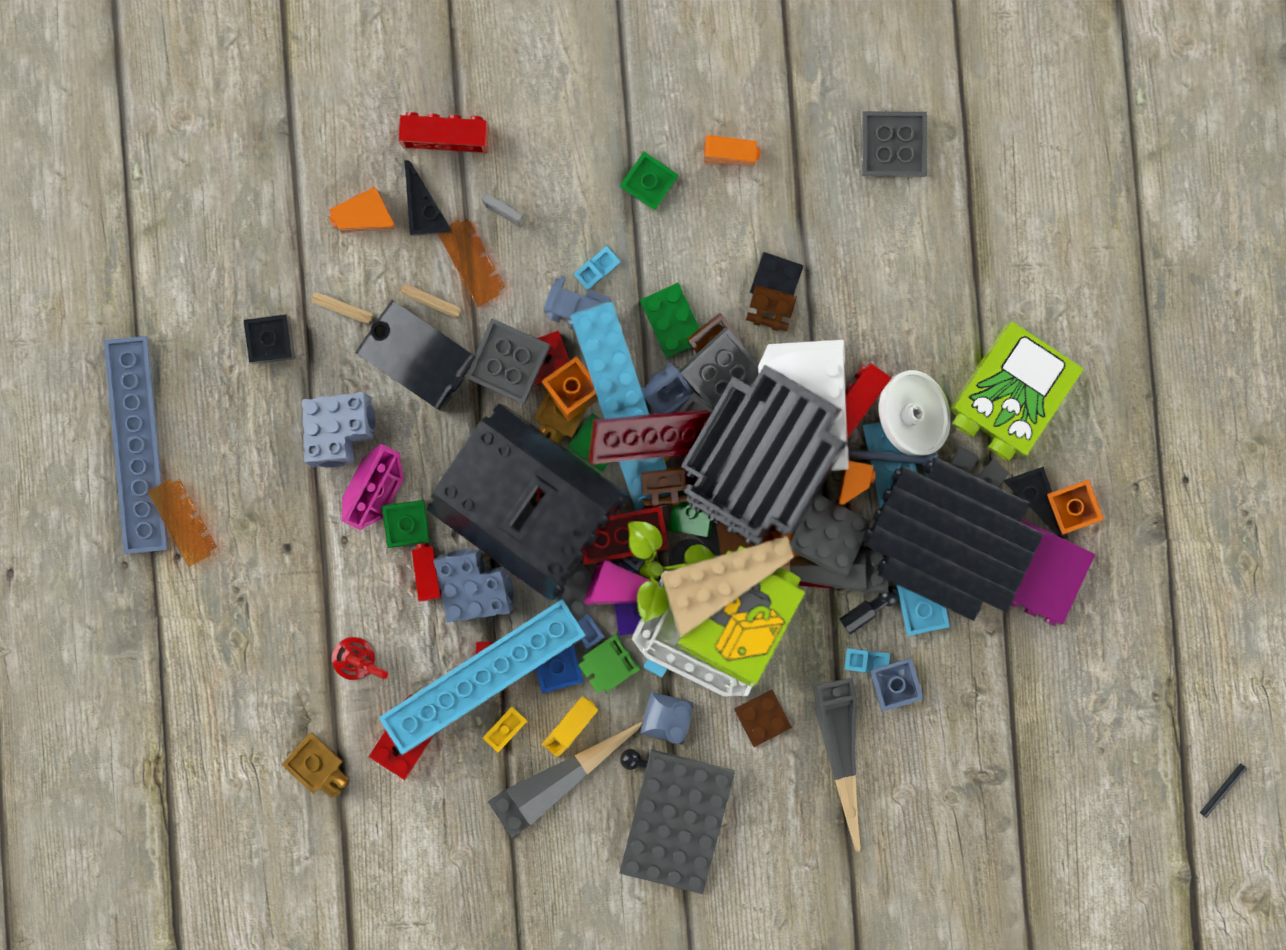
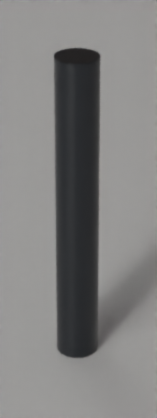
M1240 763L1200 811L1202 816L1207 818L1246 771L1247 768Z

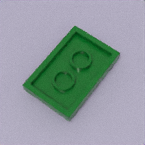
M675 283L639 300L666 359L691 348L686 339L696 332L699 326L679 283Z

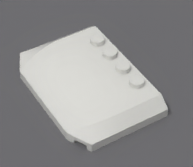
M832 340L768 344L758 366V375L765 364L841 408L842 410L829 433L847 443L844 367L845 341ZM847 445L832 470H849Z
M661 577L660 580H659V582H658V583H659V586H658V587H663V588H665L664 583H663V580H662V577ZM670 604L667 611L661 616L647 622H643L642 618L640 619L631 639L645 658L722 696L749 695L750 686L676 647L680 636Z

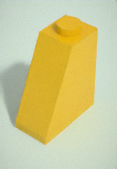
M582 696L541 745L558 758L597 713L598 709L595 707V703L589 698Z

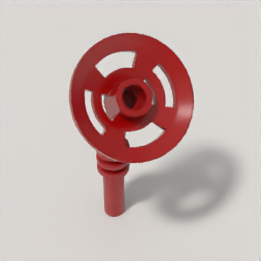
M349 637L340 641L334 648L332 664L335 671L341 677L348 680H358L368 674H373L381 679L388 677L387 671L374 665V650L364 639ZM350 643L361 644L365 649L362 650L358 646H351ZM343 647L346 651L342 655V661L337 662L338 652ZM351 649L358 650L360 653L352 652ZM369 656V661L364 659V657ZM346 664H349L351 666L354 665V668H349L346 666ZM344 668L347 671L355 672L356 675L347 674L341 669Z

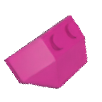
M380 444L362 458L343 495L342 522L362 530L383 518L382 505L392 503L404 480L400 453Z

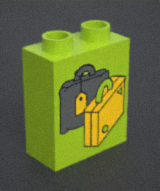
M740 546L737 551L743 550V549H746V548ZM778 568L774 575H768L680 637L676 647L751 688L754 687L805 594L804 591L797 588L801 579L788 570Z

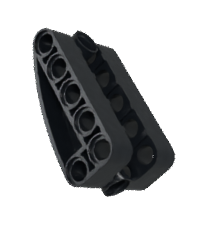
M393 300L389 302L378 320L371 326L369 333L355 352L441 412L452 398V394L461 385L465 378L464 376L467 375L476 357ZM379 326L386 327L387 332L383 337L376 336V329Z

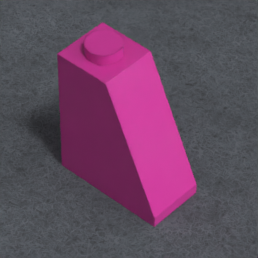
M604 560L596 565L583 603L586 605L638 603L640 586L644 582H650V580Z

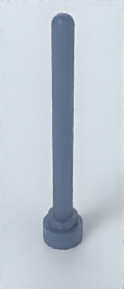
M848 449V458L918 463L925 466L929 460L932 461L933 458H938V452L914 457L900 453Z

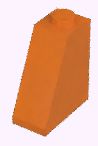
M706 135L704 164L755 166L756 160H760V147H757V141L714 135Z
M376 187L329 209L331 215L328 218L334 228L338 227L340 231L391 230L396 228Z

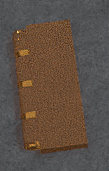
M469 219L463 222L457 220L449 225L452 233L438 234L477 307L499 296V290L506 286L498 273L492 277L489 275L496 271V268L489 255L480 258L479 255L486 252L478 236L472 239L469 238L476 233Z
M171 479L148 490L147 493L187 566L190 567L211 555L210 551L217 546L210 534L203 538L200 535L207 531V528L200 515L193 519L190 515L197 512V509L190 496L181 500L180 496L187 493L181 480L179 479L172 483Z

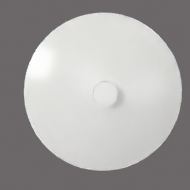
M916 370L904 371L891 377V380L881 392L879 400L880 421L890 442L904 454L914 457L932 454L945 443L950 430L951 416L948 401L938 383L929 375Z

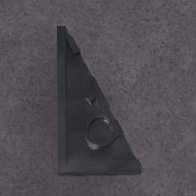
M405 160L410 236L452 233V229L411 161Z
M1044 467L1003 480L1020 499L1029 502L1028 507L1058 537L1062 539L1068 538L1067 533L1062 535L1047 494L1052 493Z

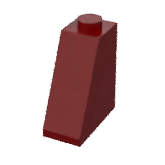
M429 543L418 544L416 549L411 550L418 602L441 598L442 592L441 588H439L437 569L434 564L436 559L435 547H429Z

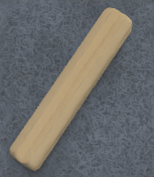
M405 283L401 288L400 293L455 319L461 313L460 307Z
M318 292L313 294L311 302L365 324L372 322L373 314Z

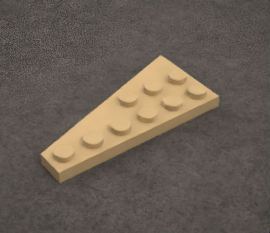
M788 537L662 573L661 577L679 636L685 635L794 558Z

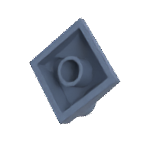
M912 658L870 670L877 700L882 712L923 700Z
M651 692L640 734L672 743L683 744L692 716L693 702Z

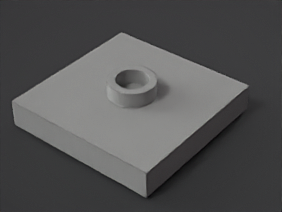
M487 193L484 194L482 197L484 207L518 227L523 225L525 221L523 215L512 209L513 206L504 200L500 202Z

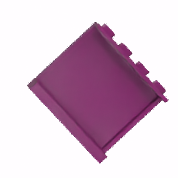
M1022 520L1020 523L1043 533V537L1025 572L1011 606L1016 608L1017 605L1025 608V613L1034 617L1039 614L1045 617L1043 621L1050 625L1056 626L1057 623L1063 625L1096 554Z

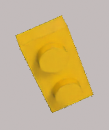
M512 706L484 735L483 739L498 753L528 720Z

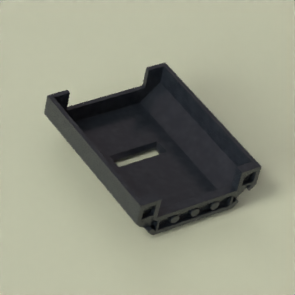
M498 404L490 418L485 416L480 421L431 494V498L434 500L428 504L426 510L549 601L559 599L566 590L563 588L567 583L566 581L573 573L571 569L575 563L579 564L585 556L583 552L586 547L591 546L598 537L596 535L600 527L603 529L610 520L609 514L617 510L620 511L627 502L625 498L628 494L504 404ZM537 488H540L545 492L544 496L520 531L512 526Z

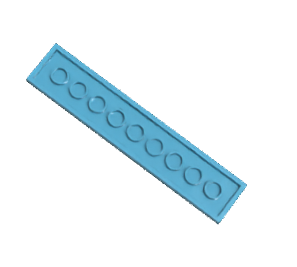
M612 301L570 315L604 418L649 415ZM664 458L619 461L635 510L640 511L652 508L643 507V499L651 498V494L643 495L640 472L667 469ZM670 492L658 493V497L670 496Z
M881 422L862 426L867 451L904 454L890 442ZM869 460L870 465L873 466V471H876L874 484L879 508H881L884 502L882 496L887 488L890 489L893 483L891 477L894 471L899 469L900 466H904L917 472L915 463ZM896 585L907 636L950 627L946 608Z
M561 599L379 717V720L403 755L586 635L563 599Z

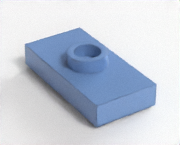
M589 613L577 622L586 635L580 640L587 649L605 637Z

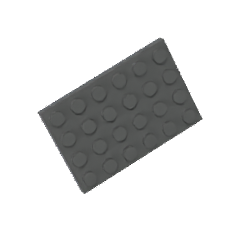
M651 749L619 874L703 894L735 770Z

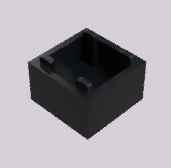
M284 314L244 320L249 363L254 365L296 359L290 316Z

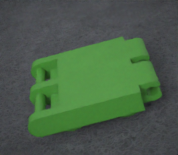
M618 633L582 656L584 661L578 664L586 677L592 673L595 676L589 682L596 693L602 690L607 693L641 669L629 655V649L626 650L618 637L620 636ZM614 640L623 653H620V651L613 642ZM624 657L628 659L633 669L630 668Z

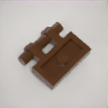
M755 285L750 307L757 309V313L748 312L746 320L754 322L753 325L760 326L761 324L772 327V330L775 331L783 330L787 332L789 323L782 322V316L791 319L797 296ZM763 312L776 314L775 319L763 316Z
M684 468L640 472L643 495L651 494V498L643 499L644 508H656L663 505H671L673 507L678 506L680 503H687L686 494L678 495V491L686 490ZM670 492V496L658 497V493Z

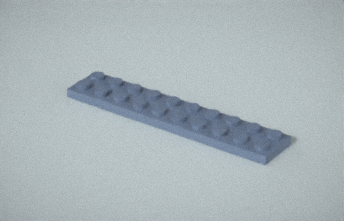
M148 336L104 340L124 554L169 550Z

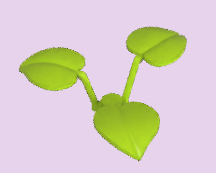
M646 522L628 523L630 549L637 558H648L640 566L639 573L642 577L650 580V582H644L638 591L639 613L642 621L647 622L664 614L670 604L665 588L658 587L659 583L655 580L661 576L664 570L679 569L716 557L707 547L692 545L685 553L686 564L662 567L659 562H651L656 556L655 550L662 546V536L659 530Z

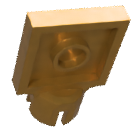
M547 392L534 416V420L540 424L538 428L547 436L549 435L551 439L560 444L564 436L573 438L587 409L568 422Z
M312 732L306 736L282 763V766L312 794L321 789L329 797L335 798L342 792L341 789L343 787L346 788L349 783L348 777L339 769L343 760Z

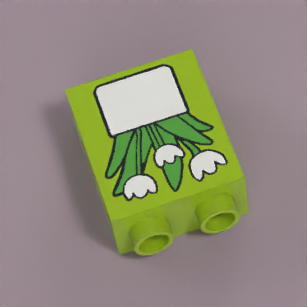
M1010 321L1004 325L949 410L957 415L952 425L974 438L978 430L993 439L988 449L1006 461L1010 462L1014 454L1018 457L1027 456L1084 368L1013 321Z

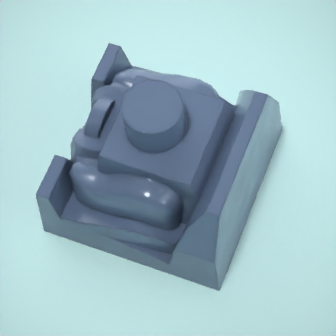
M670 362L667 363L666 369L662 372L654 373L645 388L640 385L644 398L656 414L677 412L694 393L678 369Z

